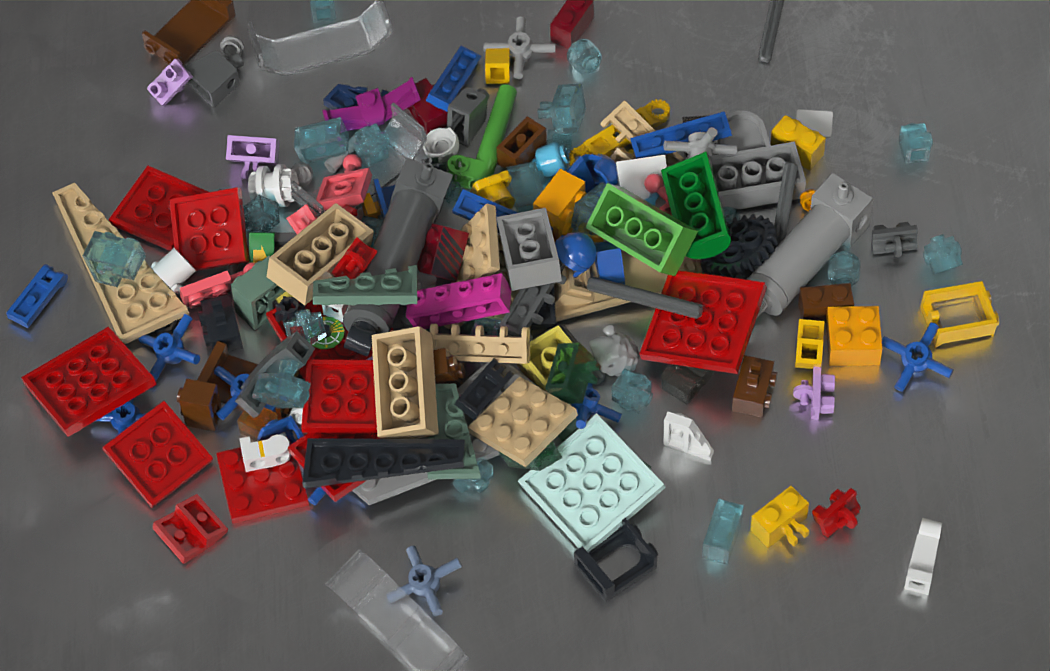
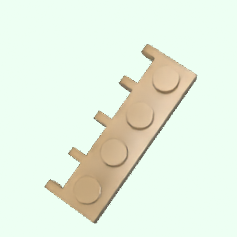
M625 100L600 123L603 128L611 123L621 132L615 139L618 143L622 142L625 138L631 142L630 138L655 131ZM678 152L665 155L667 167L685 160Z
M437 324L430 325L433 350L446 348L452 355H455L458 361L491 362L495 358L498 360V363H530L529 327L522 328V337L508 336L507 326L500 327V336L484 335V327L482 325L476 326L475 335L460 334V327L455 324L452 325L451 334L438 333Z

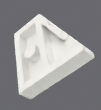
M667 412L664 419L663 446L711 461L714 450L693 419L688 418L682 413Z

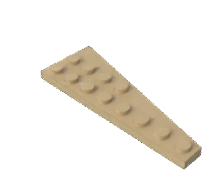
M75 182L52 192L118 338L124 344L162 328L177 319L179 320L184 314L190 315L186 305L178 299L176 294L149 267L133 246L111 225L104 214L92 204L91 200Z

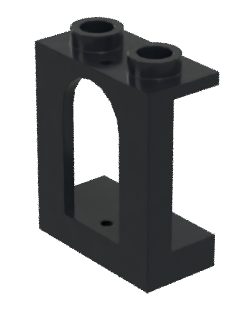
M624 518L622 519V528L610 535L591 551L587 552L583 546L574 551V564L605 602H607L656 569L658 552L651 543L647 544L639 528L635 524L631 525ZM624 546L635 548L640 554L639 562L613 581L597 564L619 548Z

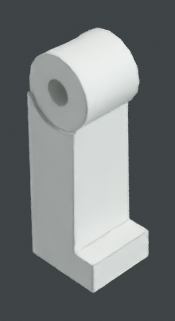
M922 518L904 589L926 595L929 594L942 522ZM912 581L922 583L923 585H916Z

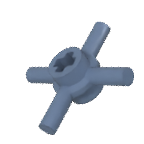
M410 546L406 549L413 566L408 576L409 583L388 593L387 598L392 604L411 593L424 596L433 616H439L443 613L436 596L440 588V578L461 568L462 564L458 558H455L435 569L432 566L424 565L416 546Z

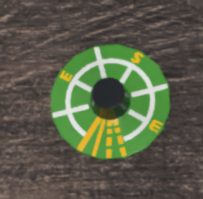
M321 317L311 322L307 328L306 335L312 346L319 349H329L342 341L345 331L339 320L333 317Z

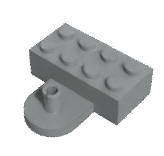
M744 110L726 114L732 136L719 139L717 142L718 144L736 145L737 153L736 155H712L713 159L711 160L723 211L778 203L785 163H794L798 166L792 200L800 199V195L805 192L806 179L795 142L771 146L765 124L759 116Z

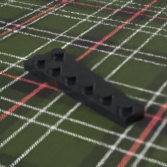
M308 438L302 480L303 487H321L463 468L466 449L465 439Z

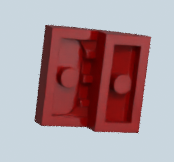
M198 494L176 504L174 512L153 522V530L183 564L200 555L228 532V528Z

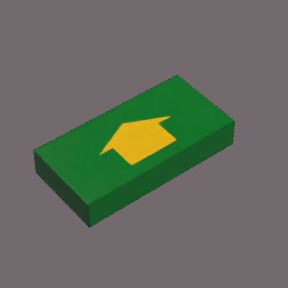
M249 232V263H257L275 253V232Z

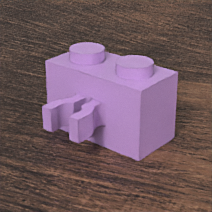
M228 135L226 160L244 162L245 166L241 172V179H247V172L250 170L251 163H253L254 171L257 170L259 164L278 165L280 141L274 138Z

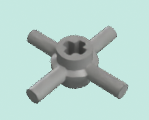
M521 16L516 19V32L509 37L506 43L484 42V52H486V48H510V59L514 62V78L516 79L523 78L524 62L530 59L532 53H555V43H533L525 33L526 19Z
M713 127L709 128L707 132L690 134L688 136L689 142L664 141L665 151L686 152L689 154L686 159L707 152L710 161L713 159L712 154L736 155L737 146L715 144L712 142L717 135V130Z

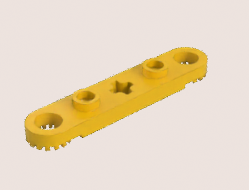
M662 99L651 100L644 107L635 110L653 129L666 122L670 117V106L665 100L662 101ZM659 108L664 110V112L657 116V114H652V110ZM610 125L584 141L582 145L573 148L569 153V166L575 162L577 156L586 154L611 156L616 148H624L631 142L625 138L622 142L618 143L615 140V133L618 132L620 134L621 132L613 125Z

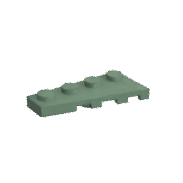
M417 265L408 266V271L397 272L396 268L387 269L385 274L371 276L370 272L361 273L356 279L342 276L313 281V305L417 304Z
M435 384L439 435L428 436V439H465L466 449L463 468L427 472L428 479H481L463 411L454 405L459 398L456 384Z

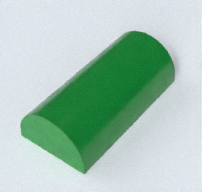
M701 153L662 169L661 173L672 216L698 231L686 257L705 259L716 256L726 250L731 243V238L708 153Z

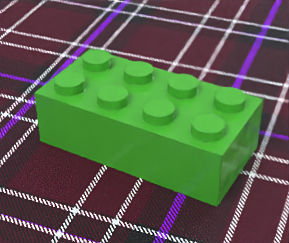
M610 183L606 184L585 227L658 272L676 276L698 232L627 189Z

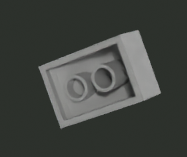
M546 208L496 217L512 291L562 281L559 258Z

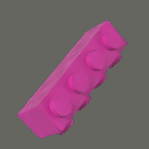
M500 273L417 290V304L407 305L406 317L413 327L420 326L423 329H429L431 324H437L439 327L509 313L511 287L503 274Z

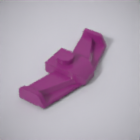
M410 77L407 82L383 97L379 89L376 88L357 95L358 106L328 111L325 109L322 112L330 133L370 127L375 128L383 125L386 121L421 99L413 77Z

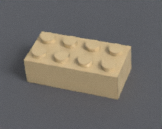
M335 203L269 257L266 277L303 305H306L313 299V281L334 278L331 276V272L356 237L371 247L374 231Z
M419 326L372 335L377 437L382 439H416L439 435L432 333Z

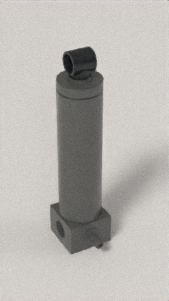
M406 158L397 179L387 213L372 246L378 252L363 273L370 272L371 276L385 274L387 269L396 268L397 272L408 271V266L417 265L426 243L427 233L431 229L432 224H436L453 174L434 168L431 163L423 164ZM400 304L348 305L343 316V324L349 331L344 348L368 357L372 348V335L390 332Z

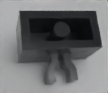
M230 294L200 301L203 311H199L198 315L201 327H207V332H203L206 347L211 346L213 350L217 341L227 344L228 352L243 349Z

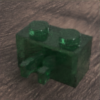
M580 342L560 343L557 346L545 389L551 395L567 404L583 403L588 383L595 384L598 381V378L591 373L595 370L600 371L602 366L595 361V357Z

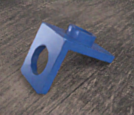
M289 416L282 420L274 419L267 423L260 430L257 441L268 440L273 435L285 432L291 444L296 441L293 431L298 439L304 435L293 417Z

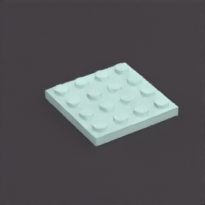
M597 413L586 422L585 428L575 431L518 480L522 488L578 549L583 546L587 552L594 549L622 526V519L626 518L629 520L665 489L663 482Z

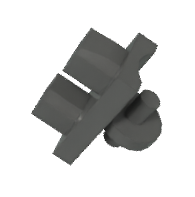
M901 222L895 228L875 225L872 230L873 255L894 252L895 257H901L902 251L916 250L917 225L910 226L908 222Z

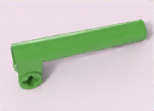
M510 85L499 86L476 159L462 155H454L449 158L447 163L449 171L447 173L453 174L451 185L471 189L476 181L494 174L497 164L496 147L504 140L517 95V90Z

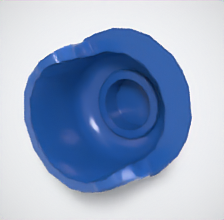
M586 154L581 156L594 180V185L588 191L587 197H600L607 183L618 184L616 162L612 158L603 154Z
M571 232L564 236L562 235L555 242L557 254L561 262L568 268L576 271L573 275L574 278L584 273L595 262L597 256L596 245L588 235L581 232Z

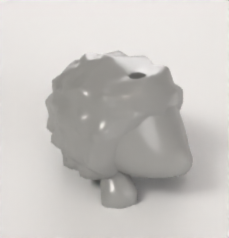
M614 325L603 328L606 336L590 340L589 345L595 358L596 369H600L602 373L621 377L636 370L639 362L638 358L640 357L638 346L635 345L630 336L624 335L621 332L616 333Z

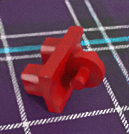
M356 237L331 272V276L334 278L347 276L349 279H356L366 270L378 251Z
M852 488L847 492L836 489L829 498L831 505L828 508L818 505L812 510L814 520L820 525L822 534L827 538L845 525L850 529H854L858 525L856 516L860 513L861 507L856 499L857 492Z

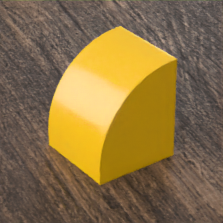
M486 48V84H510V48Z

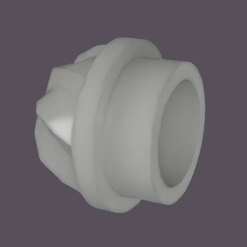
M229 35L221 41L220 49L226 58H230L235 53L240 56L243 53L244 44L238 36Z
M303 161L295 163L291 169L295 170L298 176L299 187L307 186L313 178V169Z

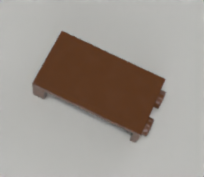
M190 0L155 35L150 34L146 30L142 32L145 49L149 53L161 57L168 65L174 59H179L182 65L185 66L236 16L233 1Z
M217 341L197 381L216 384L220 402L226 404L232 398L230 393L231 386L214 374L215 369L221 366L237 377L241 374L250 375L258 364L229 355L227 344ZM299 369L286 378L270 397L269 401L276 405V413L271 415L263 409L259 415L273 420H282L287 414L290 415L291 410L294 408V399L297 394L303 391L305 380Z

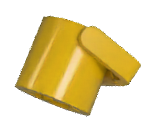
M508 170L476 181L470 190L471 193L509 209H512L515 204L514 197L507 189L512 179Z

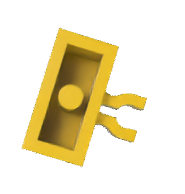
M789 486L752 515L750 531L767 548L771 547L785 535H787L789 543L794 547L798 544V538L793 535V531L802 534L804 538L809 535V529L800 524L807 519L809 502L792 486Z

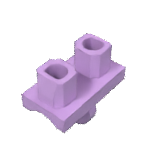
M174 59L147 89L162 106H165L178 92L185 88L184 85L193 76L184 68L179 59Z
M813 367L812 386L809 385L808 380H801V385L794 387L793 396L800 400L801 405H808V400H811V420H819V413L828 414L834 412L835 397L821 396V391L834 392L835 375L822 374L821 367Z

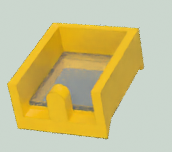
M983 281L924 291L920 308L927 328L931 322L939 326L932 340L934 348L943 343L988 335L994 337L996 327L999 326V316L992 309L991 294L989 290L985 289Z

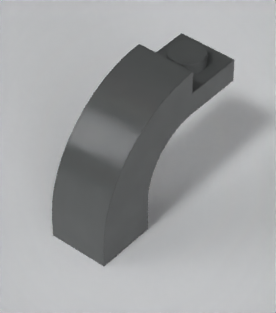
M297 331L287 337L252 371L240 387L242 391L235 402L253 418L258 416L275 390L286 378L306 364L315 348Z

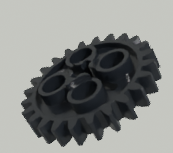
M752 214L749 219H747L746 215H743L741 220H737L735 217L732 223L729 224L727 222L731 238L728 248L716 256L701 259V263L709 275L728 277L730 274L732 278H735L737 273H740L744 276L746 270L749 269L753 272V266H762L761 261L770 258L768 253L775 252L773 246L778 245L776 239L779 238L777 230L769 218L764 219L762 215L756 218L755 214Z

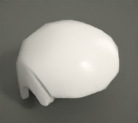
M450 127L434 129L425 137L423 150L429 158L437 156L439 157V162H446L450 157L458 153V136Z

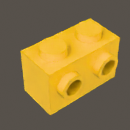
M784 115L771 130L770 145L795 142L802 167L811 171L824 156L826 138L818 131H813L802 125L797 119Z

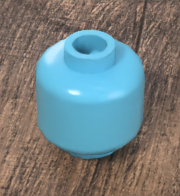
M552 142L536 149L535 158L532 160L537 173L541 172L545 177L554 176L559 169L566 171L568 163H570L566 147L557 142Z

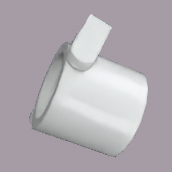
M175 248L160 261H155L151 265L156 274L177 294H180V287L188 285L185 281L196 271Z

